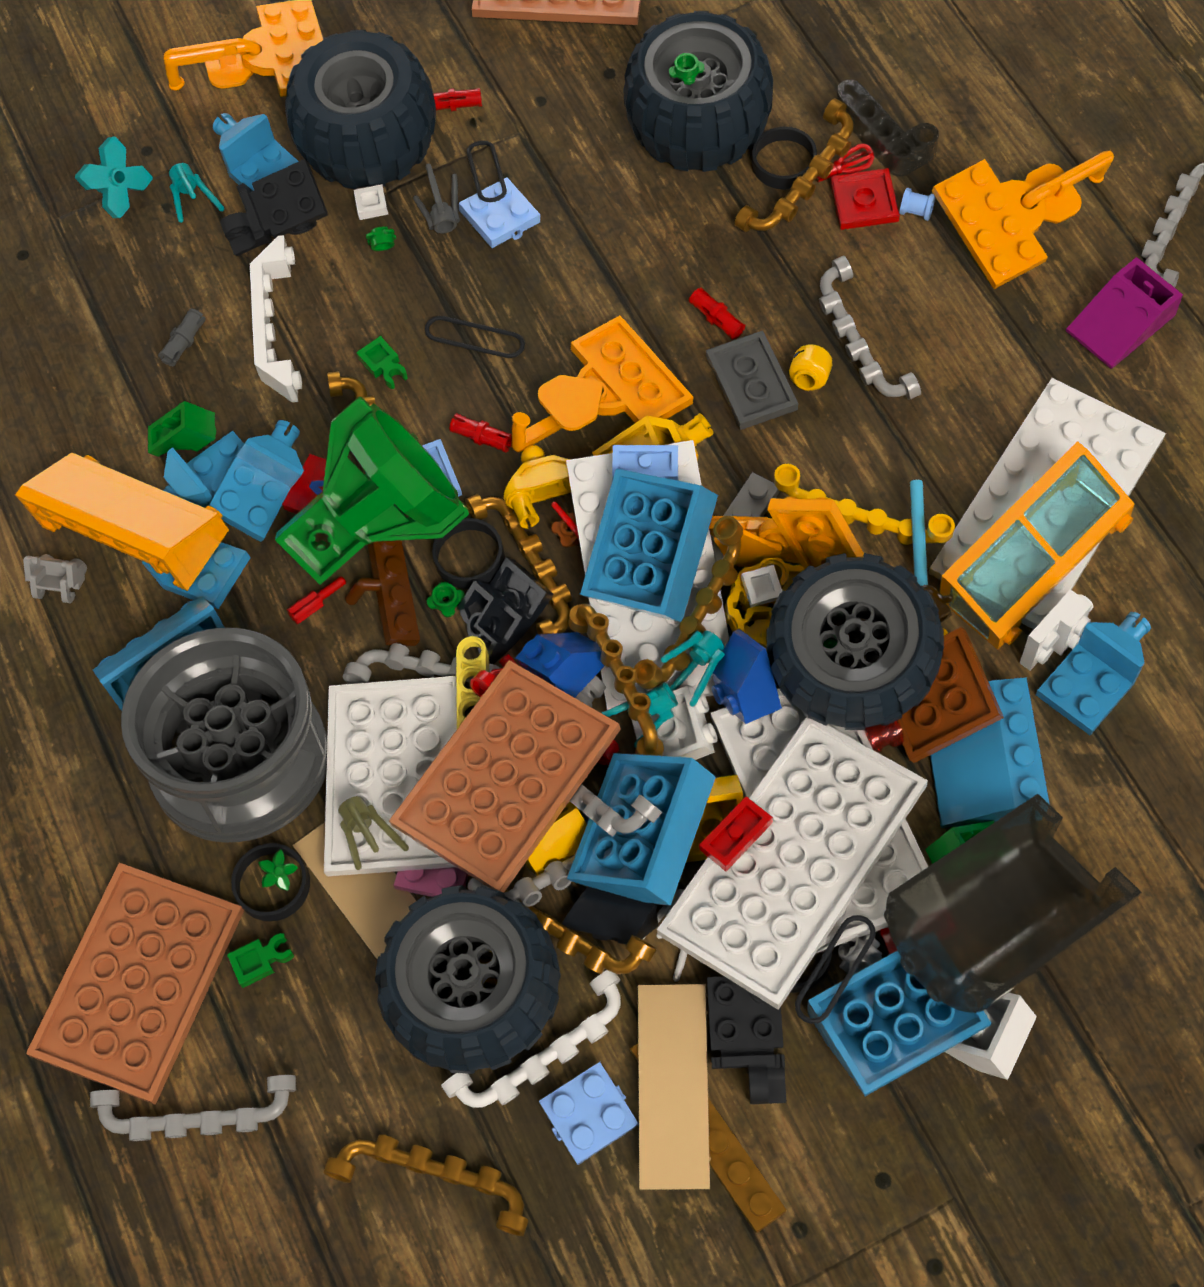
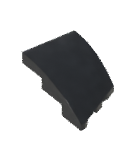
M506 557L490 584L473 581L458 608L463 621L467 624L469 637L475 636L482 639L488 650L489 664H494L527 632L554 594L518 562ZM477 647L478 652H479V655H480V654H481V648Z
M680 880L676 891L680 888ZM588 886L573 905L562 925L571 930L592 933L594 939L614 940L620 944L627 945L632 935L643 939L658 927L657 906L660 904L641 902Z

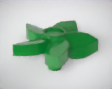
M282 849L275 853L272 862L269 860L258 862L261 869L267 873L262 878V887H270L276 884L278 888L288 891L290 881L287 875L294 873L298 866L292 863L284 864V854Z

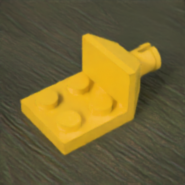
M700 413L681 426L672 420L647 415L593 451L592 454L597 456L613 453V445H665L694 440V446H697L698 443L711 437L714 433L709 428L711 425L707 419ZM695 448L696 457H697V461H698V456H699V455H698V452H697V450H696V448Z

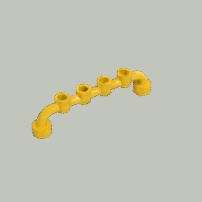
M782 464L775 470L774 484L778 490L785 492L788 496L798 499L828 498L824 491L820 489L807 491L799 488L800 471L796 466ZM851 499L834 500L847 524L857 520L866 523L867 530L871 534L878 535L888 530L897 533V539L900 543L905 545L913 543L912 519L899 521L887 517V514L881 509L868 511L859 508ZM946 514L934 515L929 520L928 529H925L926 543H944L949 541L955 529L954 520Z

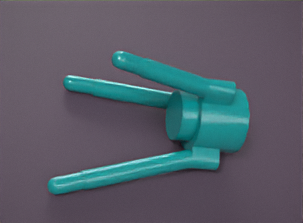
M178 163L172 166L169 171V177L172 181L170 190L173 194L178 222L182 223L184 221L179 193L189 194L192 199H195L194 189L196 186L201 189L220 211L223 212L225 210L220 201L202 182L200 176L192 172L188 164Z
M696 631L690 639L660 659L662 663H666L691 647L692 649L690 656L693 660L670 686L672 691L677 690L698 665L705 666L709 663L689 703L691 707L697 704L718 662L725 656L722 651L724 649L723 642L710 631H704L702 634Z
M665 682L646 693L651 700L649 713L652 716L660 715L653 722L656 730L665 721L674 717L671 709L678 706L675 694ZM628 702L622 703L602 712V714L607 717L628 710L629 704ZM643 734L634 742L635 748L637 747L638 741L642 737H644Z

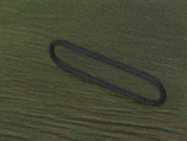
M489 141L472 143L467 148V156L478 196L484 202L499 201L507 194V188L495 147ZM479 145H487L491 148L501 183L502 193L494 198L484 197L480 188L471 155V150Z
M436 316L428 320L425 325L426 336L433 341L504 358L517 357L525 348L523 337L515 332L455 318ZM443 320L517 338L521 345L515 353L507 354L435 337L430 333L429 327L433 322Z
M853 915L841 924L795 1002V1011L804 1022L810 1024L820 1023L831 1013L874 941L876 935L875 927L867 917ZM853 921L865 922L870 928L869 939L830 1004L820 1017H806L800 1008L801 1001L846 926Z

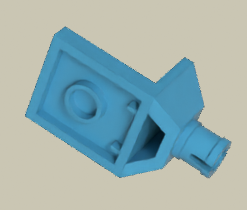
M223 113L221 117L227 124L219 117L213 123V131L221 136L219 149L229 177L238 185L244 183L254 191L253 182L299 162L274 139L268 117L265 114L243 118L237 123L230 114Z
M279 420L276 423L271 436L262 435L246 440L233 459L208 505L217 509L223 515L221 519L260 542L264 540L291 487L304 471L296 450L291 448L294 441L298 438L300 431L293 425L285 436L284 433L290 422Z
M231 431L188 463L180 457L174 448H171L167 452L163 476L168 486L163 491L205 508L209 505L233 459L244 443L234 431Z
M221 542L188 591L173 584L175 579L171 573L166 574L163 572L159 574L150 564L142 561V564L163 589L194 601L202 596L213 608L219 609L251 557L245 550Z
M1129 612L1119 627L1114 623L1089 622L1084 627L1079 643L1037 690L1036 696L1088 735H1091L1135 684L1145 663L1139 641L1151 630L1150 623L1143 617L1136 626L1135 621L1140 617V614L1136 612Z

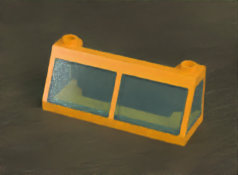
M1077 441L941 576L940 594L942 596L953 595L954 599L952 602L947 603L949 608L997 650L1004 643L1010 645L1022 632L1019 628L1022 620L1108 533L1113 534L1116 531L1122 533L1133 521L1131 514L1135 504L1090 451Z

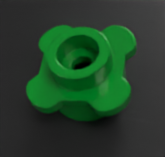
M682 53L676 57L674 66L669 68V75L672 78H679L686 85H691L695 82V77L702 73L705 67L702 62L698 61L695 55Z
M383 226L372 229L371 233L366 234V239H368V245H371L373 251H384L394 247L396 235L394 234V229H388V227Z
M441 582L433 589L432 596L428 597L427 605L430 609L436 608L441 611L444 617H452L455 614V608L461 603L465 594L462 590H456L448 582ZM445 597L449 598L447 602L443 601Z

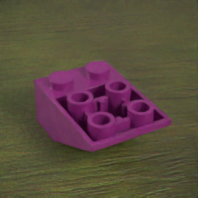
M1136 257L1111 278L1066 328V332L1112 369L1176 315L1183 294Z

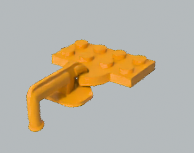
M292 0L256 6L261 27L252 29L244 35L243 39L235 38L167 50L164 53V64L169 88L177 91L184 86V79L179 75L178 66L204 62L209 81L217 88L242 86L255 73L262 76H275L280 97L287 96V84L293 66L300 63L302 60L301 55L310 46H315L323 41L312 0Z
M1104 151L1066 172L1058 165L1045 164L1030 172L1025 181L1010 180L1000 183L984 159L933 186L932 192L993 289H996L1046 262L1048 256L1037 241L1034 233L1039 230L1043 221L1058 224L1077 214L1081 208L1082 201L1073 185L1087 177L1093 183H1101L1114 159V154L1112 151Z
M619 315L571 342L570 350L584 365L577 377L559 375L539 388L538 400L550 416L526 429L530 424L529 416L522 412L513 414L512 448L516 452H521L529 445L538 443L562 428L569 431L579 430L595 421L598 414L607 416L625 412L634 423L647 415L668 419L692 405L694 397Z
M786 497L784 499L771 498L767 510L772 518L732 516L743 527L741 550L735 566L752 567L759 564L764 558H781L787 562L799 563L806 569L809 565L815 568L825 563L827 557L843 553L846 554V557H863L864 555L833 499L824 497L816 499H798L795 497ZM712 516L709 526L710 535L714 537V542L723 555H725L728 546L723 545L713 532L716 522L724 516Z

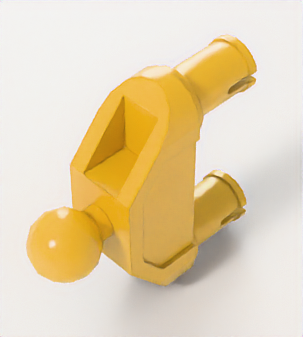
M529 445L522 451V465L508 482L503 497L506 505L514 509L522 528H528L525 519H528L531 527L539 522V516L532 503L571 493L566 460L571 459L556 455L545 457L544 451L536 445Z

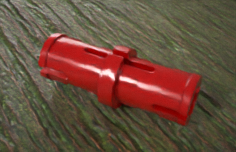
M449 88V92L433 93L436 110L451 109V112L457 111V108L482 106L480 88L455 91V88Z
M702 287L696 289L690 296L689 303L700 310L707 317V321L711 325L719 327L732 340H736L745 330L746 325L735 318L727 310L728 307L723 302L718 303Z
M458 413L451 420L450 432L472 439L477 445L485 444L505 453L509 451V448L506 446L510 448L512 446L511 433L491 427L486 421L478 422Z

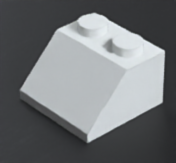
M964 981L992 1024L945 1052L977 1071L1008 1080L1037 1016L1020 995Z

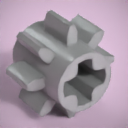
M870 934L862 937L857 936L851 941L840 944L838 957L843 962L839 967L848 973L869 939ZM875 938L854 974L882 959V953L877 950L880 942Z

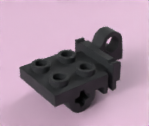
M303 159L253 182L254 191L244 183L238 185L237 190L246 213L230 214L224 217L220 224L225 237L230 242L234 255L239 256L263 244H270L272 242L271 236L276 238L288 233L298 235L308 232L317 225V220L328 216V212L310 166Z
M725 976L707 977L711 1051H721V1057H711L712 1069L748 1068L750 1104L787 1103L784 1054L774 1055V1048H783L781 1007L779 1010Z

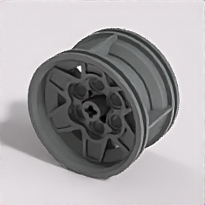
M215 628L182 637L155 654L137 673L127 691L121 714V728L125 746L140 772L149 781L151 790L165 814L174 824L191 835L215 842H242L266 836L283 828L298 817L310 805L323 784L327 773V733L316 707L311 702L308 685L297 661L285 647L264 634L241 628ZM262 694L272 698L277 703L269 706L267 702L262 700ZM176 732L179 735L176 742L177 747L171 749L173 737ZM196 747H200L198 750L192 751ZM258 749L256 752L250 753V751ZM226 763L224 766L217 768L220 764Z

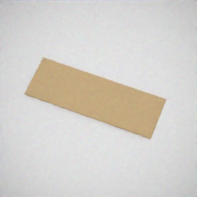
M324 822L292 846L307 864L306 867L310 868L378 959L380 953L385 951L387 945L384 942V937L396 920L400 922L410 912L409 906L416 902L410 892L395 889V872L326 876L324 873Z
M706 984L638 985L639 1190L710 1189L709 1161L711 1157H709L706 1015L708 1012L706 1011Z

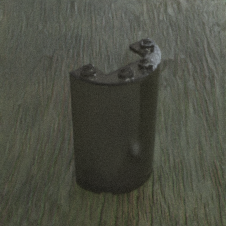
M1036 794L891 891L887 897L884 918L888 924L893 942L901 956L902 967L908 974L915 976L926 988L928 995L934 1001H942L954 1009L968 1013H977L997 1002L1132 903L1142 892L1116 867L1105 874L1101 883L1094 878L1053 838L1063 817L1039 794Z

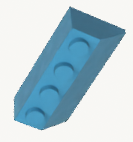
M200 596L195 601H189L184 604L180 611L168 619L159 621L152 630L143 636L132 639L124 649L115 655L104 658L92 671L122 711L123 703L132 681L141 668L155 654L172 642L187 635L208 629L225 627L213 606Z

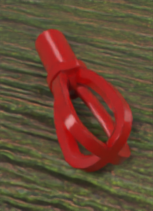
M859 143L851 147L843 158L839 157L838 160L833 161V169L826 179L830 178V176L842 173H855L869 168L874 161L872 148L865 143ZM861 148L866 149L865 151L859 152V153H857V154H855V155H853V156L847 158L850 154H852L853 152H855V151H857V150H859V149H861ZM869 159L868 162L863 165L853 168H847ZM819 176L816 177L818 183L826 180Z

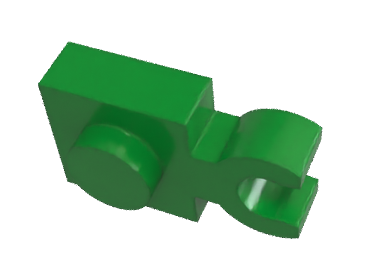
M381 336L356 352L360 362L375 378L383 374L385 383L390 389L395 388L392 379L394 375H400L404 380L408 379L405 367L398 364L400 362L398 354Z
M284 933L273 936L265 947L257 939L227 954L242 988L275 973L271 965L276 961L285 963L294 958L291 949L283 953L277 952L278 946L288 941Z

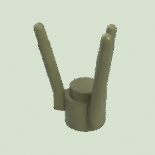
M360 796L351 797L339 806L338 812L343 819L340 826L345 833L356 870H360L362 865L352 831L355 833L362 832L372 851L375 853L379 851V847L368 829L372 824L371 820L403 851L409 850V846L378 815L373 805L367 806Z

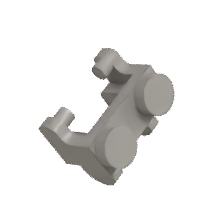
M47 554L41 557L26 556L23 560L25 581H30L33 598L42 599L45 590L61 592V599L64 603L73 602L75 592H70V588L79 590L85 580V573L87 571L86 564L82 560L72 559L67 561L54 559Z

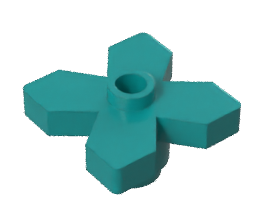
M113 136L108 137L98 148L101 165L85 164L75 175V179L85 190L96 189L98 192L103 193L102 207L112 218H121L130 207L127 190L143 191L153 180V177L143 166L126 167V147L117 137Z

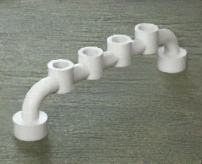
M606 970L590 982V986L597 996L605 994L607 998L606 1006L598 1013L588 1017L568 1034L559 1037L542 1052L526 1060L516 1070L497 1080L484 1092H472L468 1087L473 1081L469 1074L456 1073L448 1078L441 1085L449 1098L457 1096L465 1105L473 1108L485 1107L496 1100H499L501 1105L507 1104L520 1094L516 1088L519 1084L527 1079L532 1085L537 1083L550 1073L546 1066L558 1058L561 1064H564L579 1053L576 1045L588 1038L592 1044L609 1032L605 1025L618 1014L621 1006V995L616 986L620 982V978L616 973Z

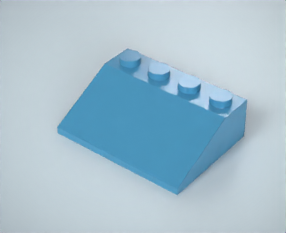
M616 468L580 595L681 622L684 618L718 495L701 485Z
M1027 677L989 681L1004 718L930 755L941 828L965 826L993 820L995 823L1044 819L1050 803Z
M614 753L597 797L624 819H628L635 813L636 809L631 805L639 795H642L663 813L654 824L647 820L634 832L627 834L617 832L613 837L589 818L567 879L641 902L671 906L716 777L693 758Z
M930 932L854 974L829 1016L824 1021L814 1025L863 1095L867 1096L991 1026L992 1023L934 934ZM842 982L808 1000L807 1013L810 1018L820 1017L825 1012Z

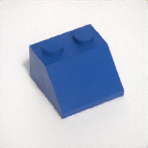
M737 629L733 631L723 650L725 656L718 662L712 674L715 683L712 686V693L719 705L723 704L732 716L736 715L747 724L778 711L782 707L766 648L742 630Z
M577 632L537 634L533 640L525 644L523 650L515 657L524 669L574 698L605 666L600 659L602 651L598 643Z

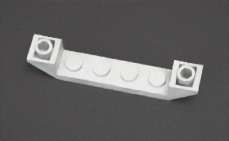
M284 235L277 236L250 263L254 365L262 382L289 401L298 402V390L302 389L300 371L294 370L291 360L277 361L275 349H271V342L276 341L274 325L270 323V317L274 316V306L272 299H269L268 292H273L272 279L291 277L290 265L295 264L293 247L287 246Z

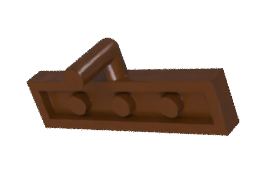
M402 541L371 542V544H368L374 578H360L345 596V601L349 605H355L366 591H376L385 644L392 645L393 643H398L404 646H416L420 642V635Z

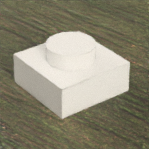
M382 184L354 190L360 220L388 215Z
M774 565L748 571L741 575L750 608L776 601L782 592Z

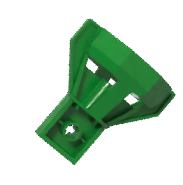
M357 397L331 421L323 491L276 532L275 541L321 585L366 544L368 545L376 541L443 538L469 515V509L458 498L457 490L435 459L418 442V437L414 433L410 434L398 420L374 403L370 406L362 397ZM350 450L365 470V474L348 458ZM316 534H327L328 542H325L324 540H320L319 542L315 541Z

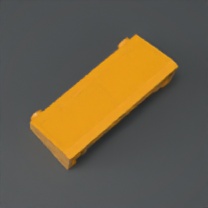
M74 453L68 454L24 483L15 494L43 528L55 532L64 526L150 564L159 574L163 572L166 574L171 573L175 579L173 584L186 591L189 590L229 531L221 519L223 515L217 509L211 506L201 507L101 465L89 455L82 457Z

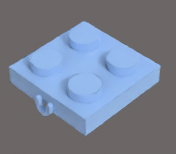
M508 177L504 178L507 194L501 200L484 202L476 193L459 202V211L491 248L510 238L514 240L519 239L523 231L540 223L539 212ZM499 181L482 190V195L487 198L499 196L502 193L501 183Z
M600 1062L539 1101L554 1126L551 1130L558 1141L562 1140L577 1165L639 1126V1123L624 1101L626 1096L622 1093L619 1085L617 1087L614 1085Z

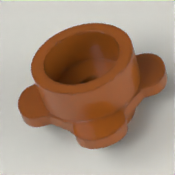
M569 513L568 516L577 525L575 513ZM563 520L552 524V532L558 535L563 547L568 548L580 543L579 538L573 531H567L569 527Z

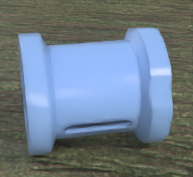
M906 188L899 214L910 213L922 216L924 220L929 221L936 197L932 193L927 196L911 191V188Z

